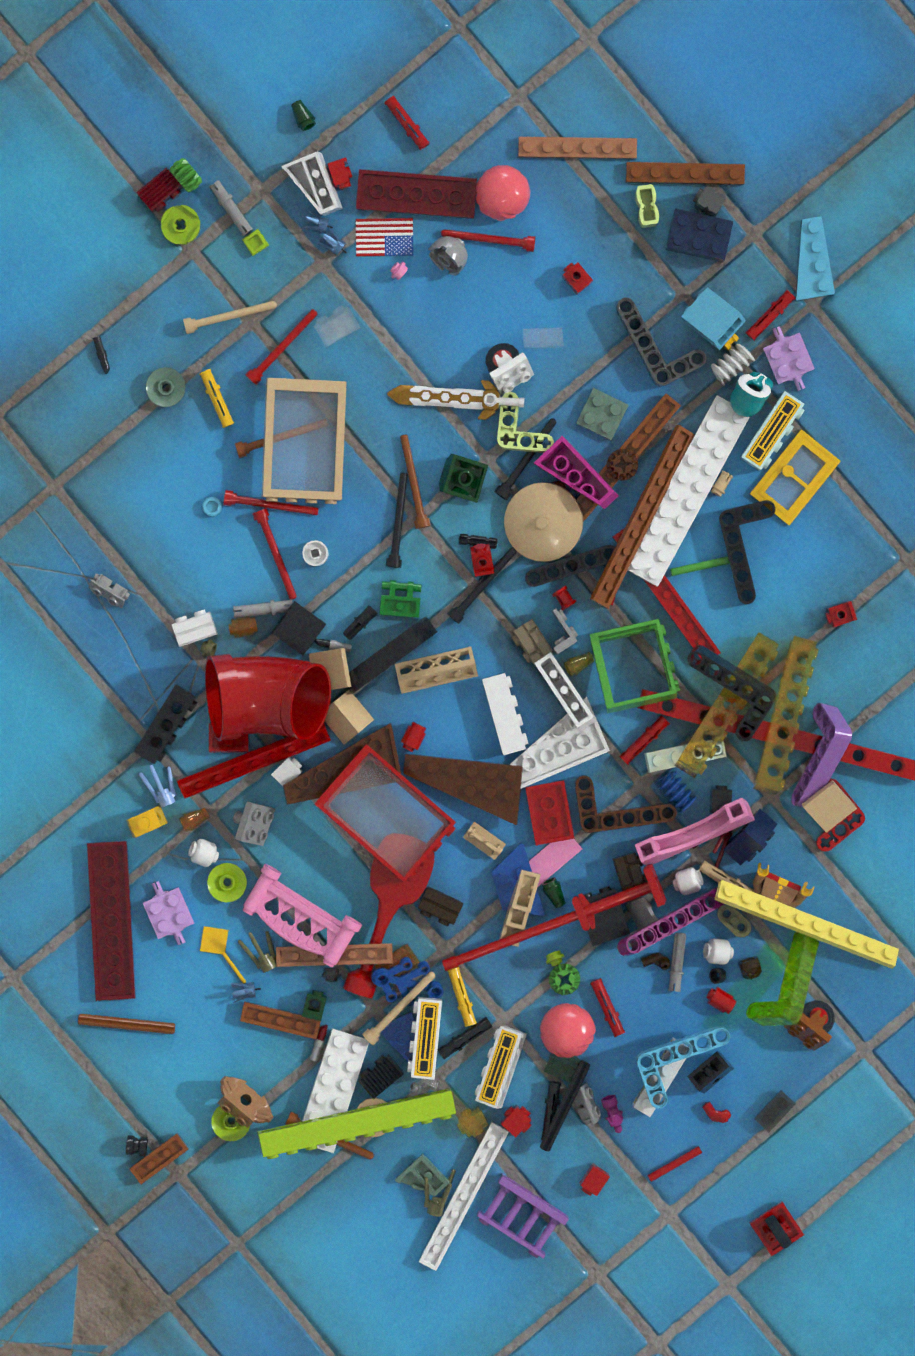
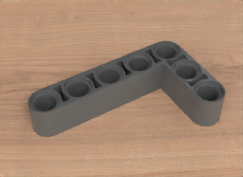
M626 297L619 300L616 306L617 313L655 385L659 387L666 386L701 368L705 364L706 354L698 349L666 364L633 300ZM623 302L629 303L631 310L623 312L620 304ZM637 320L640 323V328L637 330L631 329L629 322ZM641 337L649 340L647 347L639 345L638 340ZM699 354L702 357V362L700 364L693 363L692 355ZM649 355L657 356L658 363L656 365L649 364L647 360ZM676 363L684 365L685 370L683 373H677L674 370ZM659 372H664L667 375L666 382L662 383L657 380Z

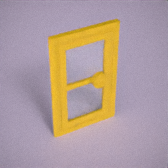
M801 429L750 492V495L759 502L769 500L774 503L776 510L774 514L790 526L841 461ZM763 504L772 512L773 509L770 504Z

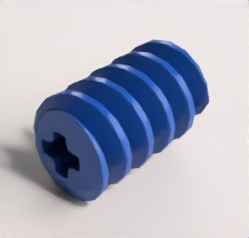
M676 771L668 772L654 784H662L659 790H667L664 797L671 795L669 803L676 802L674 807L676 809L681 808L679 812L681 814L694 803L697 797L695 795L689 797L692 792L690 789L684 791L687 786L686 783L679 785L682 778H674L677 774Z

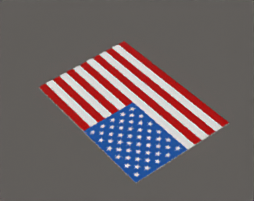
M413 218L356 219V256H413Z

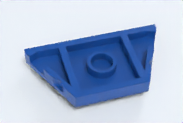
M520 843L491 871L503 910H508L521 869L532 872L523 843ZM537 889L529 914L545 916Z

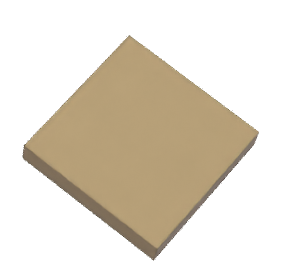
M345 648L309 654L311 663L321 664L326 668L330 677L331 690L351 687Z
M833 780L802 803L803 808L826 833L857 809L855 804Z

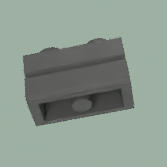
M708 186L704 190L700 188L693 199V202L696 203L695 209L702 213L705 212L708 216L716 217L726 196L719 192L715 193V190Z

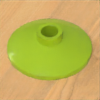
M222 863L214 867L210 872L207 886L210 894L218 901L233 902L239 899L245 892L247 879L243 870L237 865ZM227 878L231 880V885L229 886L224 884V880Z
M218 1106L211 1119L215 1134L225 1141H237L243 1138L248 1133L250 1126L248 1128L241 1126L236 1120L234 1124H230L228 1118L233 1117L235 1119V1117L230 1113L224 1112Z

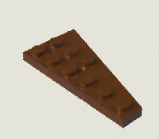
M391 723L285 783L283 790L286 804L319 798L366 744L401 774ZM368 759L339 794L395 783V781Z
M405 754L403 774L512 824H518L523 766Z

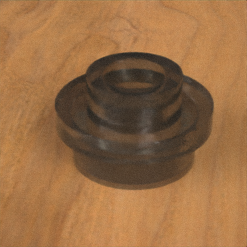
M325 968L321 977L325 978L327 982H337V978H341V974H339V969Z

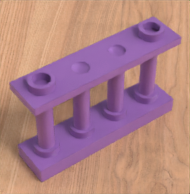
M502 1173L498 1179L501 1189L485 1213L478 1210V1220L486 1226L492 1225L528 1248V1253L535 1258L540 1256L544 1259L545 1252L541 1250L556 1225L560 1223L565 1225L569 1217ZM512 1191L517 1195V1200L501 1224L491 1217L506 1194ZM529 1202L534 1205V1210L520 1232L516 1234L508 1227L523 1204ZM546 1213L550 1216V1222L535 1245H533L525 1237L539 1215Z

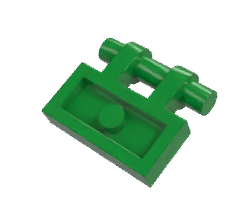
M390 580V582L382 581V589L389 590V595H381L380 615L419 618L421 598H414L413 592H421L422 584H414L411 581H408V583H398L396 580ZM395 590L407 591V597L395 596Z

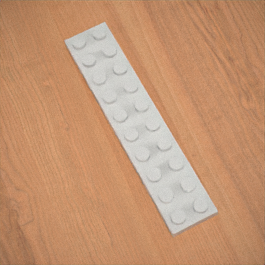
M718 395L713 400L676 469L670 486L627 570L656 587L659 586L750 418L742 417L735 413L730 402Z

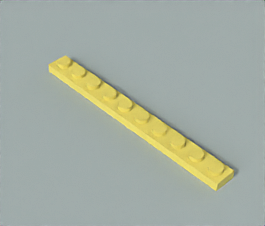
M724 880L718 883L715 896L716 901L893 969L896 966L898 948Z

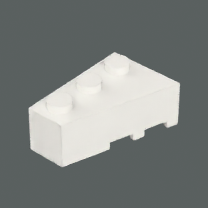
M317 151L281 166L320 215L326 216L343 209L322 153Z

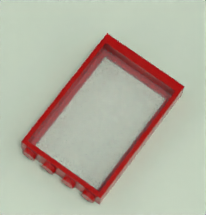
M367 744L313 804L401 882L406 880L410 882L417 874L414 870L419 865L423 867L430 859L427 855L432 850L436 852L443 844L440 840L445 835L449 837L456 829L453 826L456 822Z

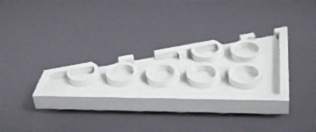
M585 697L583 701L595 717L589 700L587 697ZM567 713L509 765L523 766L522 789L607 753L610 750L597 721L580 731Z

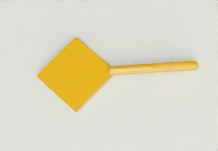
M204 926L200 951L222 954L242 983L245 984L246 980L225 953L229 930Z

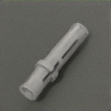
M220 180L216 181L214 185L209 186L219 200V205L224 207L242 233V236L251 232L253 228L232 200L233 196L227 193Z
M292 599L277 602L270 600L268 603L233 606L234 618L272 614L273 616L276 613L287 612L292 605Z

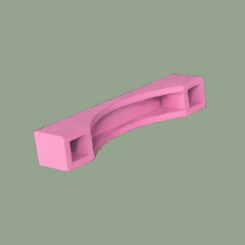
M740 798L724 805L710 816L692 825L667 834L651 837L635 844L641 863L644 865H654L750 823L755 819L748 802Z

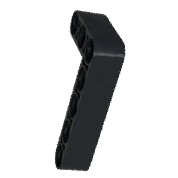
M769 500L725 510L719 517L738 598L744 604L752 603L756 598V592L739 525L772 517L776 510L774 503ZM763 504H770L772 506L771 514L764 515L761 512ZM746 508L753 511V517L749 520L742 517V511ZM726 513H731L734 516L732 524L727 525L723 522V516ZM731 532H735L739 536L735 544H731L727 540V536ZM736 551L743 554V560L740 563L732 560V555ZM741 570L746 571L748 574V579L745 582H740L737 579V573ZM744 590H750L753 593L750 601L742 599L741 594Z
M427 616L349 672L351 687L347 688L352 694L437 633V630Z
M702 645L695 646L688 655V664L751 703L750 708L736 729V736L739 740L749 741L775 702L776 692ZM694 654H699L702 660L696 659ZM711 664L717 665L719 670H714ZM728 675H733L736 681L730 680ZM745 685L751 686L753 691L746 690ZM762 696H767L770 699V701H764L762 699ZM752 712H758L760 717H755ZM742 727H747L750 733L744 732Z

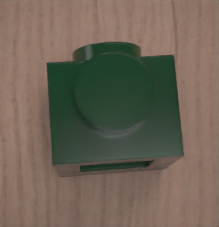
M312 990V993H307L302 1017L318 1021L322 1020L327 996H323L324 992ZM312 1001H318L319 1006L313 1007L311 1004Z

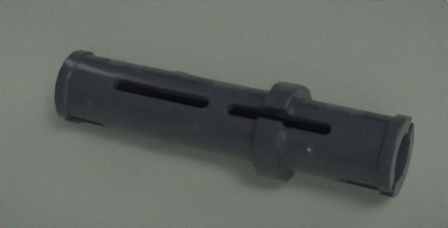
M484 1017L460 1035L453 1036L452 1040L437 1050L445 1060L454 1052L461 1051L462 1047L493 1026L488 1018Z
M549 1081L548 1095L545 1098L546 1110L541 1140H543L558 1105H560L559 1093L561 1082Z

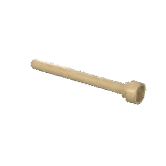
M270 301L195 320V318L191 319L190 317L183 319L186 333L191 334L198 330L199 327L275 309L277 303Z
M429 972L374 1028L367 1029L362 1034L363 1037L370 1044L374 1045L379 1040L380 1033L435 978V973Z

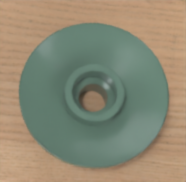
M167 367L159 368L148 377L146 392L149 399L156 405L170 407L180 402L185 394V381L178 371ZM165 384L170 386L169 391H163Z

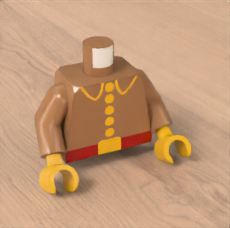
M758 863L757 872L753 880L754 893L793 908L799 906L807 896H811L815 888L813 886L812 889H807L808 882H804L801 889L800 885L769 872V865H767L766 869H762L761 863Z

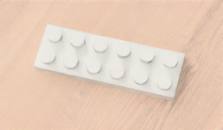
M334 1028L331 1029L302 1121L348 1110L369 1045L365 1038ZM321 1144L317 1145V1148L334 1153L337 1144L331 1146Z

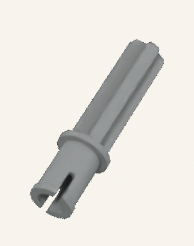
M675 933L668 991H674L675 987V992H681L686 934Z

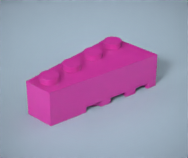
M563 436L534 462L539 468L603 509H606L619 496Z

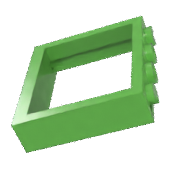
M659 619L590 634L591 647L607 714L677 698V692L680 691L678 680L673 679L672 673H675L673 661L669 662L668 655L671 654L669 643L664 642L663 636H666L664 624L660 625ZM655 631L669 691L614 703L600 643Z

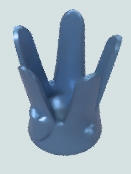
M307 210L316 217L307 215L305 219L318 226H304L302 229L325 233L327 227L333 228L328 225L329 218H322Z
M329 227L330 231H327V235H323L326 241L320 240V243L317 244L330 249L336 255L341 250L347 253L343 250L346 243L340 240Z
M254 982L247 984L231 983L233 988H242L232 993L233 998L237 999L233 1003L248 997H256L255 990H261V988H255Z

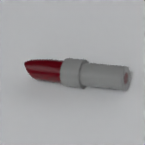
M328 1025L321 1026L317 1039L314 1041V1047L310 1056L312 1061L317 1062L321 1048H323L325 1042L324 1039Z

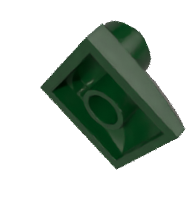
M450 454L445 461L439 481L440 492L477 503L488 465Z

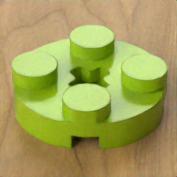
M177 205L170 207L162 216L161 229L163 235L173 244L187 245L194 241L200 232L201 222L199 217L189 206ZM184 220L185 229L177 230L175 223Z

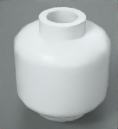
M198 839L196 842H192L188 856H190L193 863L209 867L212 863H216L219 852H217L215 843Z
M690 867L676 873L673 885L675 890L680 891L682 895H689L700 891L701 885H703V878L699 870Z
M710 939L703 948V956L710 964L725 965L734 955L733 947L725 939Z

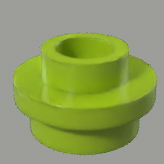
M560 950L546 955V964H551L552 967L559 965L563 962L562 959L565 956L561 954Z

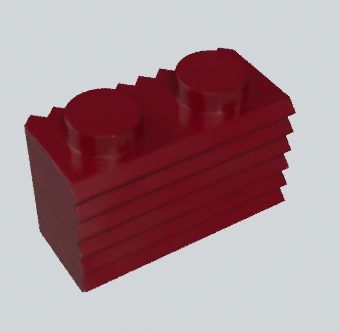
M166 167L136 193L153 213L155 210L160 212L166 207L165 202L170 198L172 200L177 198L182 193L180 190L183 187Z

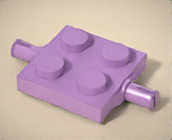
M780 326L777 327V330L776 328L772 329L777 340L763 349L778 385L794 380L797 391H800L801 388L805 389L806 387L801 377L815 368L801 334L797 333L790 337H784Z
M159 881L156 882L159 889H157L155 883H152L151 885L156 895L152 899L143 902V905L157 938L160 939L167 935H174L177 945H181L178 937H180L182 944L185 943L181 931L185 927L194 924V921L179 887L163 892Z

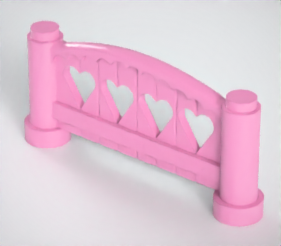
M264 864L261 869L262 874L246 899L242 910L251 916L257 913L266 925L280 937L303 950L322 955L324 958L323 962L333 968L338 963L355 932H359L362 924L345 915L342 921L338 920L279 882L278 879L282 873L274 867ZM278 897L279 912L277 915H273L271 910L267 911L265 909V904ZM295 907V923L289 925L287 921L281 919V914ZM311 918V934L306 936L303 931H298L297 925ZM327 928V944L322 946L320 942L313 940V936L315 933Z

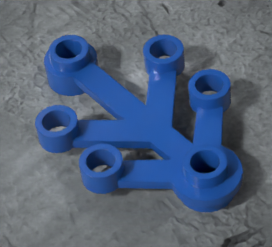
M404 957L400 960V964L390 969H376L372 973L371 979L375 985L383 988L388 1002H395L398 996L396 991L391 989L389 983L397 985L403 999L409 993L407 987L414 988L420 982L412 979L430 972L428 962L422 961L416 969L399 977L394 976L403 970L408 971L412 968L411 959ZM431 981L422 990L427 991L430 998L438 999L443 995V988L436 981ZM415 998L407 1006L414 1005Z

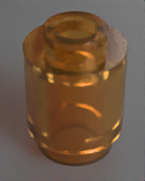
M245 616L231 619L232 623L228 624L230 635H234L235 639L254 635L253 633L258 632L255 617Z

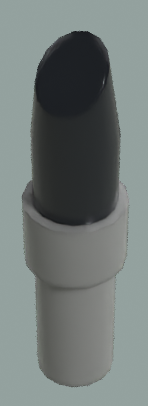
M315 639L317 646L326 647L331 650L345 648V651L351 652V644L341 643L336 640Z

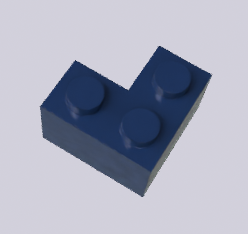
M761 809L753 814L755 820L745 824L723 849L740 866L746 860L750 862L756 856V851L760 853L767 846L765 841H769L775 834L773 830L777 823Z

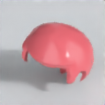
M509 165L494 166L485 171L482 177L479 178L476 185V202L480 207L481 213L492 219L504 221L515 218L516 214L523 212L529 203L530 187L528 180L514 167Z
M564 1003L552 1007L544 1015L540 1024V1037L550 1053L561 1058H572L583 1054L587 1050L589 1044L593 1042L596 1027L591 1015L585 1009L580 1008L576 1004Z

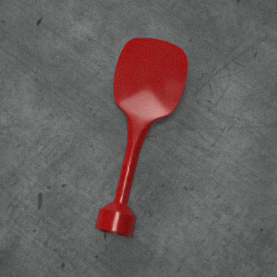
M391 833L384 837L377 850L403 871L426 843L406 834ZM433 850L427 855L430 859L423 867L419 865L414 870L417 874L410 882L407 880L401 882L375 858L373 859L370 872V886L377 895L379 902L377 919L369 944H381L388 925L398 909L404 905L413 904L424 892L434 866L435 855ZM362 964L360 968L349 972L343 989L366 998H373L377 987L371 979L374 964Z

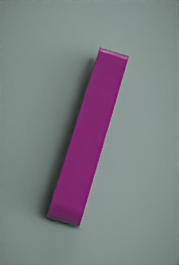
M717 887L621 939L617 946L618 952L623 956L639 953L723 906L724 903L715 900ZM675 917L678 919V924L674 920ZM659 925H661L663 932L659 930ZM644 934L647 936V941L643 937ZM628 942L632 946L631 950L628 948Z

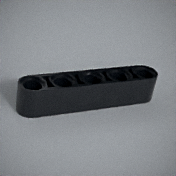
M606 545L531 569L526 573L525 581L529 586L537 587L606 565L609 560L604 557V551L608 548L614 551L615 547ZM589 554L596 558V562L592 566L585 563V557ZM570 560L575 561L577 564V569L574 572H570L566 568V563ZM553 566L558 569V575L555 578L548 576L547 570L549 567ZM535 572L539 575L538 583L533 584L529 581L530 573Z

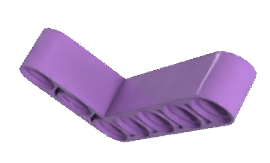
M817 703L814 706L813 719L823 733V737L793 791L791 802L794 806L803 807L802 803L828 784L852 739L851 728L835 706Z

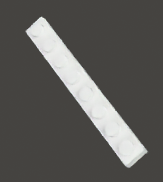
M491 1121L419 1259L420 1263L435 1271L438 1269L509 1133L507 1129Z

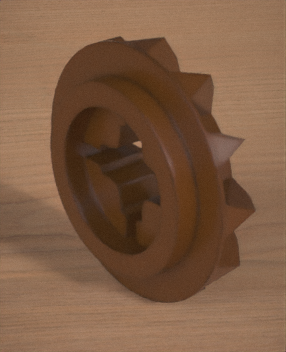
M618 449L608 457L607 470L617 480H628L636 474L638 460L631 451ZM621 456L624 462H631V464L625 467V473H623L621 467H614V465L620 463Z

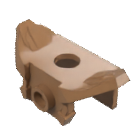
M224 1076L221 1079L220 1088L223 1097L217 1103L224 1112L234 1116L238 1124L248 1128L253 1122L269 1123L273 1119L271 1109L265 1097L259 1096L254 1089L246 1085L247 1081ZM241 1096L245 1098L250 1103V1105H243L240 1100Z

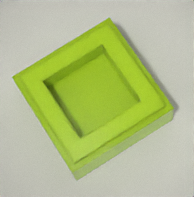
M259 229L242 239L252 256H255L269 246Z

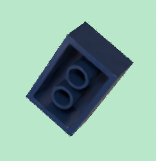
M675 208L666 250L724 262L733 221Z

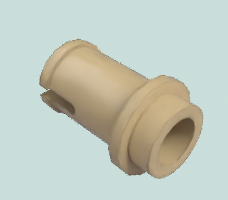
M722 471L716 483L712 486L711 492L719 497L722 494L725 495V489L733 476H729V473Z

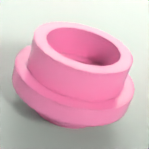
M402 261L400 264L398 262L394 264L390 270L393 279L399 280L408 270L405 266L406 263Z

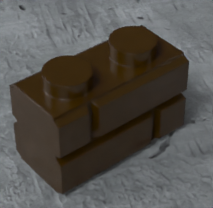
M635 851L612 858L622 891L648 882L640 868L644 865Z
M428 886L418 909L421 910L420 914L431 918L433 915L439 918V923L449 926V924L454 925L464 903Z

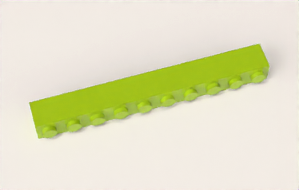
M447 1088L257 1131L263 1158L274 1159L279 1157L278 1154L281 1153L292 1155L298 1153V1150L306 1148L307 1151L317 1149V1145L325 1144V1146L337 1144L336 1141L344 1139L345 1142L356 1140V1136L360 1135L371 1137L378 1131H383V1133L392 1132L395 1127L402 1126V1129L413 1127V1123L417 1122L428 1124L433 1122L432 1119L439 1117L440 1120L452 1118L453 1114H456L452 1091Z

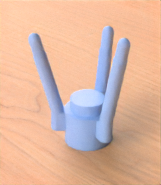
M150 765V770L159 789L157 793L143 773H139L156 803H159L161 807L176 802L174 796L177 795L174 790L170 766L167 767L170 791L168 788L163 789L153 765Z

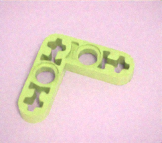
M508 392L502 396L505 398H518L514 392ZM500 406L497 442L502 449L544 453L554 444L552 436L548 434L517 431L519 406H511V410H515V413L510 411L503 412L504 409L508 410V406ZM505 416H512L514 422L512 425L506 426L503 424V418ZM505 435H508L509 439L515 440V436H518V446H514L515 443L509 441L507 445H504V442L501 441V439H504ZM529 437L532 442L530 446L523 447L520 444L521 439ZM534 437H538L537 442H544V439H548L551 445L543 448L542 444H537V448H534Z

